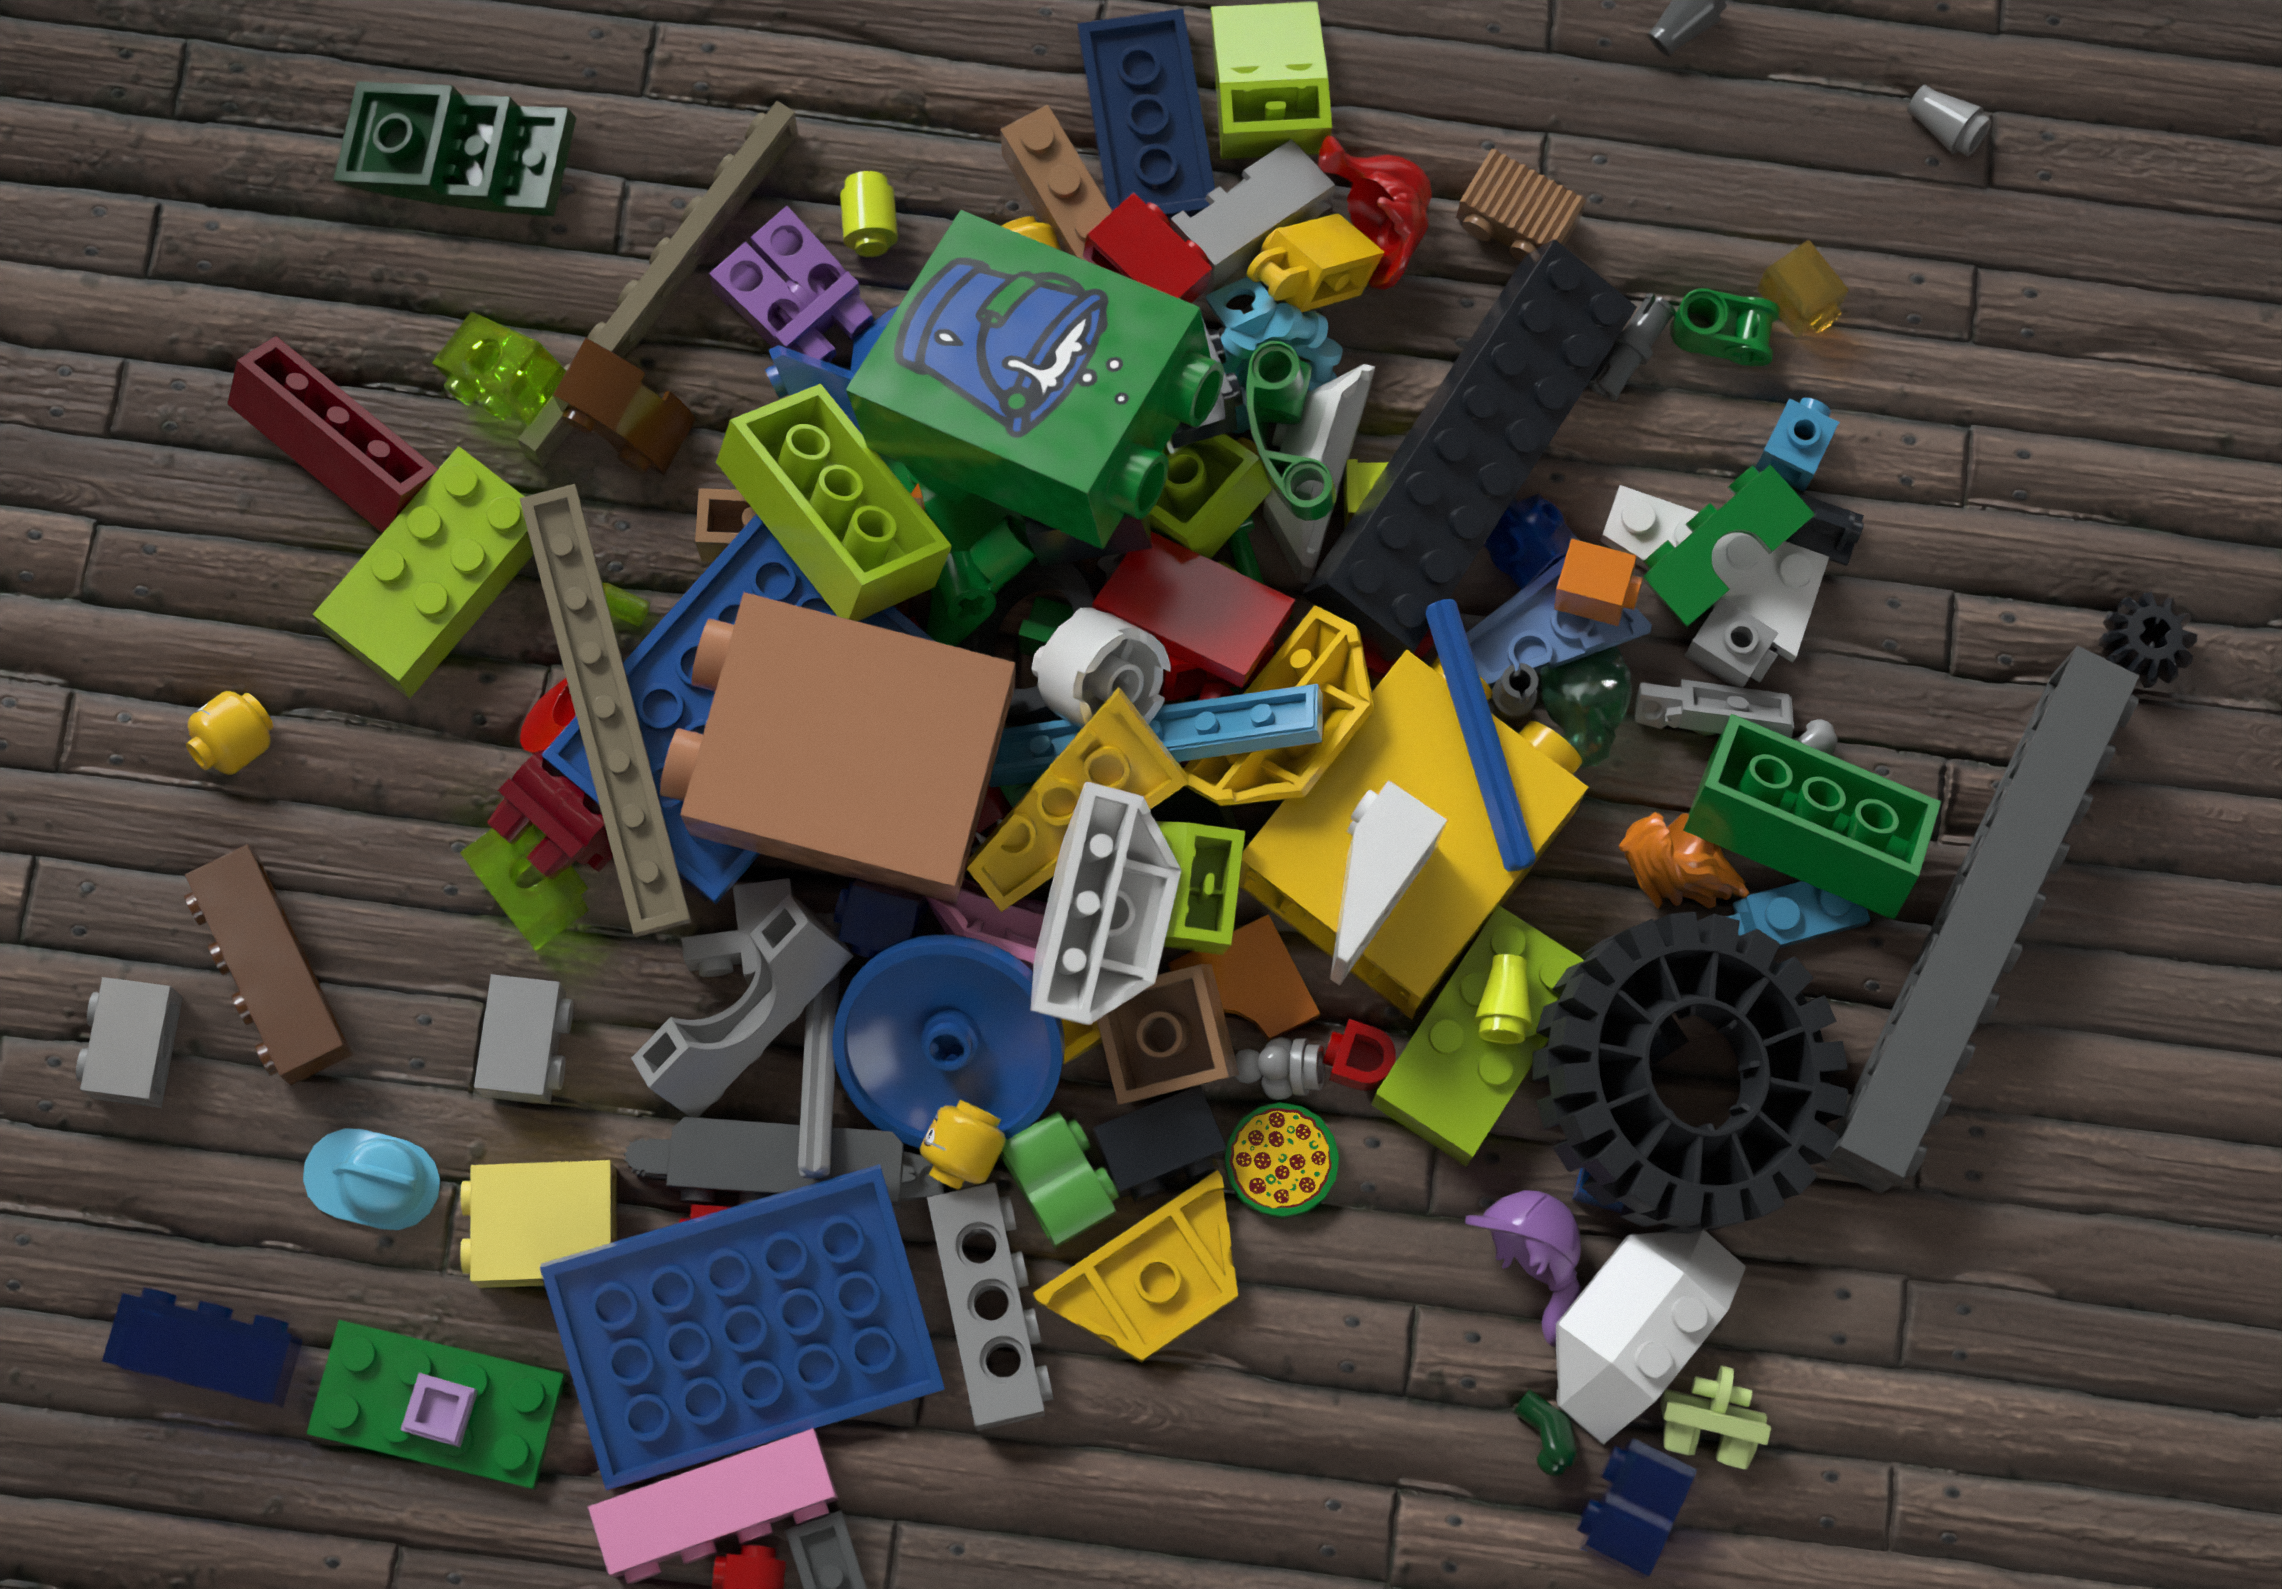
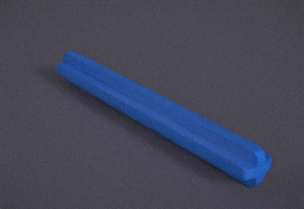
M1453 599L1437 601L1427 607L1426 617L1504 868L1509 872L1526 869L1534 864L1536 855L1458 606Z

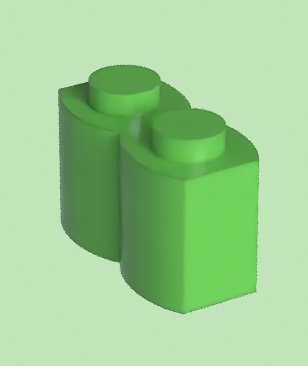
M1059 1111L1007 1139L1000 1153L1009 1173L1026 1199L1054 1250L1114 1216L1116 1210L1112 1201L1119 1198V1194L1104 1168L1102 1167L1094 1172L1083 1154L1084 1151L1091 1147L1076 1119L1072 1118L1065 1122Z

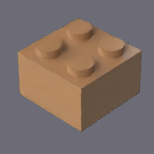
M1199 964L1157 975L1153 985L1097 1020L1118 1105L1239 1075L1212 964Z

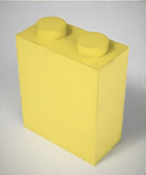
M610 1160L471 1165V1181H462L461 1184L463 1216H470V1238L462 1239L461 1241L462 1273H470V1281L478 1288L545 1286L540 1270L541 1263L616 1242L617 1168Z

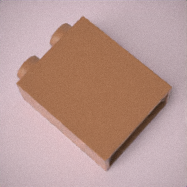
M745 592L742 596L735 625L708 619L700 638L692 672L693 686L715 691L703 734L681 728L676 730L667 753L660 785L661 796L684 801L680 815L689 835L957 904L967 861L971 853L1015 690V662Z

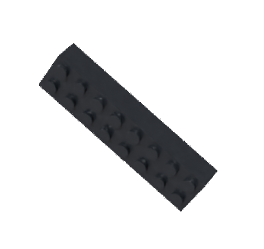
M1556 239L1527 254L1301 595L1314 605L1356 625L1360 632L1362 643L1386 662L1401 657L1406 649L1411 653L1414 652L1430 628L1426 617L1427 607L1437 601L1449 599L1637 309V306Z

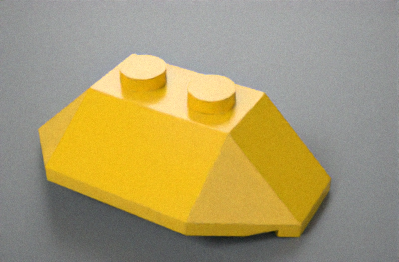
M1314 605L1244 692V694L1318 684L1323 694L1322 742L1190 760L1183 768L1188 775V784L1185 787L1220 806L1305 797L1375 709L1361 636L1356 625Z

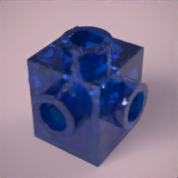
M1538 493L1520 502L1514 497L1484 543V546L1490 552L1493 563L1501 571L1509 574L1521 589H1524L1562 558L1566 557L1571 538L1579 539L1564 523V517L1560 510L1551 502L1544 500Z

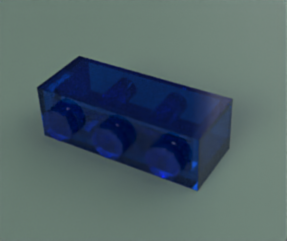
M143 1287L140 1297L122 1293L102 1362L145 1375L279 1408L284 1407L303 1341L287 1333L290 1323L262 1315H255L253 1324L232 1320L233 1309L205 1301H199L196 1311L175 1306L177 1295Z

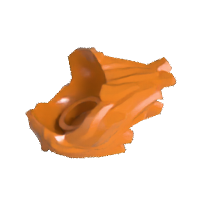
M1654 812L1651 816L1634 822L1627 830L1625 838L1619 844V849L1621 852H1625V858L1633 870L1641 889L1656 909H1659L1662 905V898H1669L1672 904L1677 906L1681 904L1682 897L1694 899L1710 909L1716 906V898L1728 900L1734 894L1745 899L1749 894L1745 887V881L1726 860L1720 846L1683 831L1689 814L1682 813L1666 827L1663 820L1664 817Z

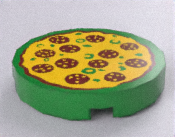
M1275 1103L1258 1107L1239 1121L1228 1139L1224 1166L1229 1186L1242 1204L1263 1215L1286 1219L1306 1214L1324 1201L1336 1181L1339 1154L1334 1135L1319 1116L1302 1106Z

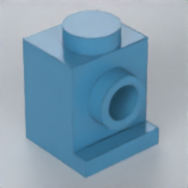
M1789 398L1755 468L1763 471L1771 464L1789 485L1805 492L1839 424L1838 421L1829 417L1831 414L1829 407L1812 398H1802L1800 403ZM1794 430L1812 439L1801 440L1795 435Z

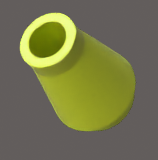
M1499 954L1493 957L1492 969L1474 1019L1479 1025V1036L1482 1039L1494 1043L1517 1044L1525 1040L1526 1030L1532 1028L1526 975L1527 960L1525 958L1511 954Z

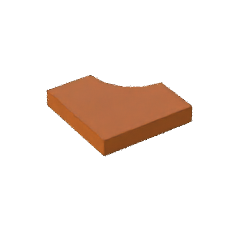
M1269 914L1233 931L1232 944L1223 955L1192 951L1169 962L1167 965L1169 972L1199 964H1212L1224 1013L1237 1014L1253 1023L1268 1042L1320 1016V1012Z

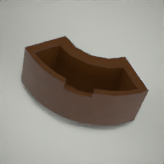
M585 338L553 394L560 410L563 412L561 418L572 427L584 433L590 434L592 430L598 433L619 452L618 460L633 470L646 474L648 469L651 468L665 475L696 418L689 408L672 392L666 391L663 398H661L642 382L646 374L645 372L608 349Z

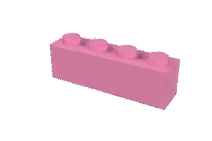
M810 1429L588 1506L608 1574L615 1578L625 1575L627 1584L661 1573L658 1563L681 1555L683 1564H688L717 1553L715 1543L737 1536L741 1545L773 1534L771 1523L791 1516L794 1517L796 1525L829 1514L827 1504L839 1499L818 1434L814 1429Z

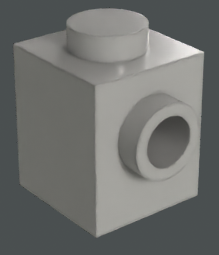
M1721 597L1691 642L1684 657L1728 685L1743 688L1750 677L1760 683L1778 654L1769 648L1778 632Z

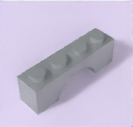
M790 893L750 934L756 948L757 967L754 978L743 996L728 1009L708 1018L685 1020L670 1017L631 1058L649 1089L689 1117L698 1118L710 1105L716 1103L723 1095L725 1089L749 1064L754 1063L762 1055L764 1049L789 1023L795 1021L800 1016L804 1007L828 982L833 981L841 973L843 967L853 957V954L834 927Z

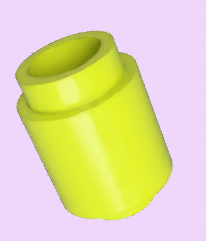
M863 171L848 176L845 179V188L840 193L844 244L848 248L855 250L860 256H880L886 253L888 248L893 246L898 240L894 189L888 185L887 177L879 172Z

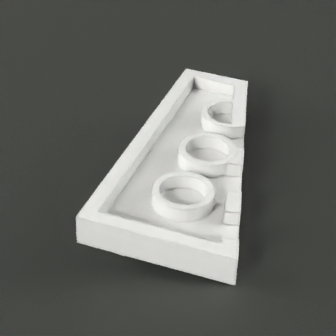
M1620 485L1600 541L1614 550L1636 555V564L1649 571L1650 569L1643 561L1667 540L1676 547L1692 532L1685 524L1698 512ZM1731 533L1723 536L1716 542L1712 552L1713 568L1719 578L1730 589L1722 597L1777 631L1778 635L1773 641L1772 646L1777 648L1776 653L1793 663L1797 656L1829 557L1785 541L1771 554H1768L1756 539L1747 534ZM1719 598V599H1718L1713 605H1711L1710 607H1712V608L1714 609L1715 606L1717 605V603L1719 602V600H1720L1721 598Z

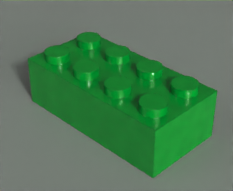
M1731 713L1709 758L1683 831L1894 920L1919 877L1941 801Z

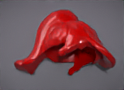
M1327 135L1319 150L1318 166L1323 172L1338 174L1353 183L1346 198L1351 224L1385 252L1369 280V285L1373 288L1386 290L1393 287L1405 273L1411 255L1417 249L1429 227V218L1426 212L1432 199L1430 180L1423 169L1407 159L1393 155H1378L1364 158L1353 157L1344 151L1335 137Z

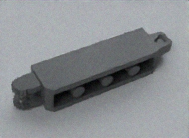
M684 1117L672 1127L671 1140L649 1138L645 1141L644 1138L641 1140L635 1139V1142H630L629 1147H625L627 1151L624 1153L626 1156L624 1161L628 1163V1168H632L633 1174L637 1173V1177L642 1176L644 1179L649 1177L651 1180H665L672 1193L680 1194V1202L694 1205H714L715 1196L738 1198L737 1206L878 1164L881 1165L893 1209H901V1202L927 1200V1197L945 1194L946 1184L929 1176L933 1164L925 1160L923 1156L905 1152L903 1143L890 1131L832 1127L830 1174L823 1179H807L799 1174L800 1125Z

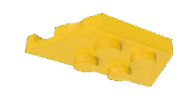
M1218 1170L1035 1291L1033 1297L1040 1305L1136 1360L1143 1362L1238 1298L1223 1190V1177Z

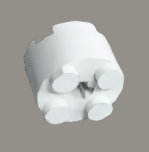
M1080 608L1074 613L1073 617L1058 627L1046 646L1037 650L1033 658L1032 672L1038 677V688L1044 704L1059 717L1083 729L1118 687L1125 693L1145 721L1150 724L1164 703L1165 698L1158 693L1163 682V669L1170 671L1171 664L1165 646L1152 634L1110 613L1098 611L1094 608Z

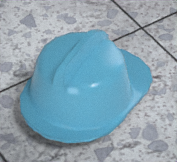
M344 1128L327 1134L313 1146L304 1164L303 1182L308 1197L319 1210L335 1218L378 1229L401 1230L416 1225L431 1212L439 1197L440 1177L433 1159L423 1148L407 1140L364 1129Z

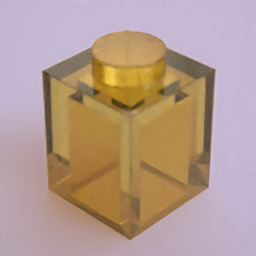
M1809 239L1766 268L1757 287V290L1765 299L1776 303L1780 307V319L1796 338L1811 328L1816 333H1819L1833 324L1842 315V311L1839 308L1849 291Z

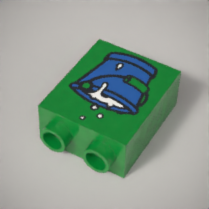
M960 210L846 388V393L867 448L1104 549L1124 514L1141 520L1150 513L1157 503L1164 488L1169 468L1168 457L1162 451L1180 421L1190 426L1198 427L1207 419L1221 391L1224 367L1221 362L1211 359L1200 307Z

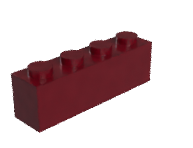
M274 336L237 360L227 405L380 532L383 533L438 470L432 463L277 336Z

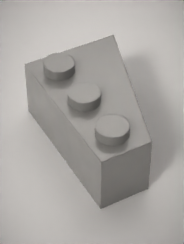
M1292 139L1246 168L1242 173L1244 179L1226 193L1219 186L1207 194L1205 199L1210 205L1190 218L1184 211H1181L1171 218V228L1185 242L1191 240L1199 245L1209 259L1212 272L1207 290L1202 294L1205 299L1209 293L1247 277L1246 273L1249 265L1261 253L1263 242L1275 229L1331 214L1335 184Z

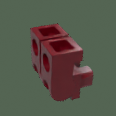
M545 750L536 752L521 765L512 779L508 778L498 789L505 798L497 806L487 823L513 845L535 824L546 836L526 859L551 880L568 869L574 861L582 865L588 863L594 870L600 872L613 858L600 806L591 800L569 778L564 777L544 759L541 754Z

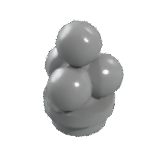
M1284 1037L1274 1038L1266 1044L1261 1053L1252 1049H1244L1236 1053L1235 1059L1239 1075L1234 1077L1238 1081L1247 1084L1256 1082L1262 1077L1261 1084L1264 1093L1270 1099L1277 1101L1287 1099L1292 1094L1295 1096H1307L1309 1090H1321L1325 1077V1064L1322 1063L1325 1056L1324 1049L1321 1044H1310L1309 1040L1304 1038H1296L1293 1042Z

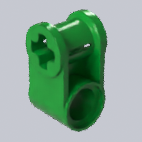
M1698 288L1689 292L1680 303L1670 323V335L1673 342L1680 349L1689 353H1699L1728 359L1734 363L1746 366L1768 365L1772 362L1773 350L1769 347L1772 324L1779 319L1780 307L1776 303L1763 298L1742 297ZM1698 313L1703 315L1708 320L1710 328L1694 326L1687 314Z

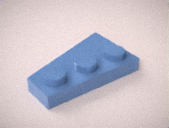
M1565 556L1469 630L1466 635L1478 673L1492 690L1505 669L1514 664L1515 671L1518 670L1519 663H1525L1531 666L1536 671V674L1649 634L1651 633L1652 624L1636 607L1635 610L1624 608L1619 626L1555 610L1556 588L1566 558Z

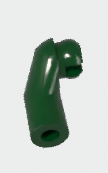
M1529 1389L1513 1413L1540 1432L1543 1449L1536 1458L1539 1468L1550 1476H1560L1565 1472L1566 1467L1574 1465L1578 1453L1571 1421L1564 1413Z

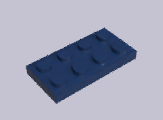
M1183 8L1077 23L1091 115L1108 205L1113 211L1132 193H1135L1146 204L1151 202L1157 205L1165 213L1169 221L1181 211H1184L1190 218L1210 205L1205 198L1207 194L1215 190Z

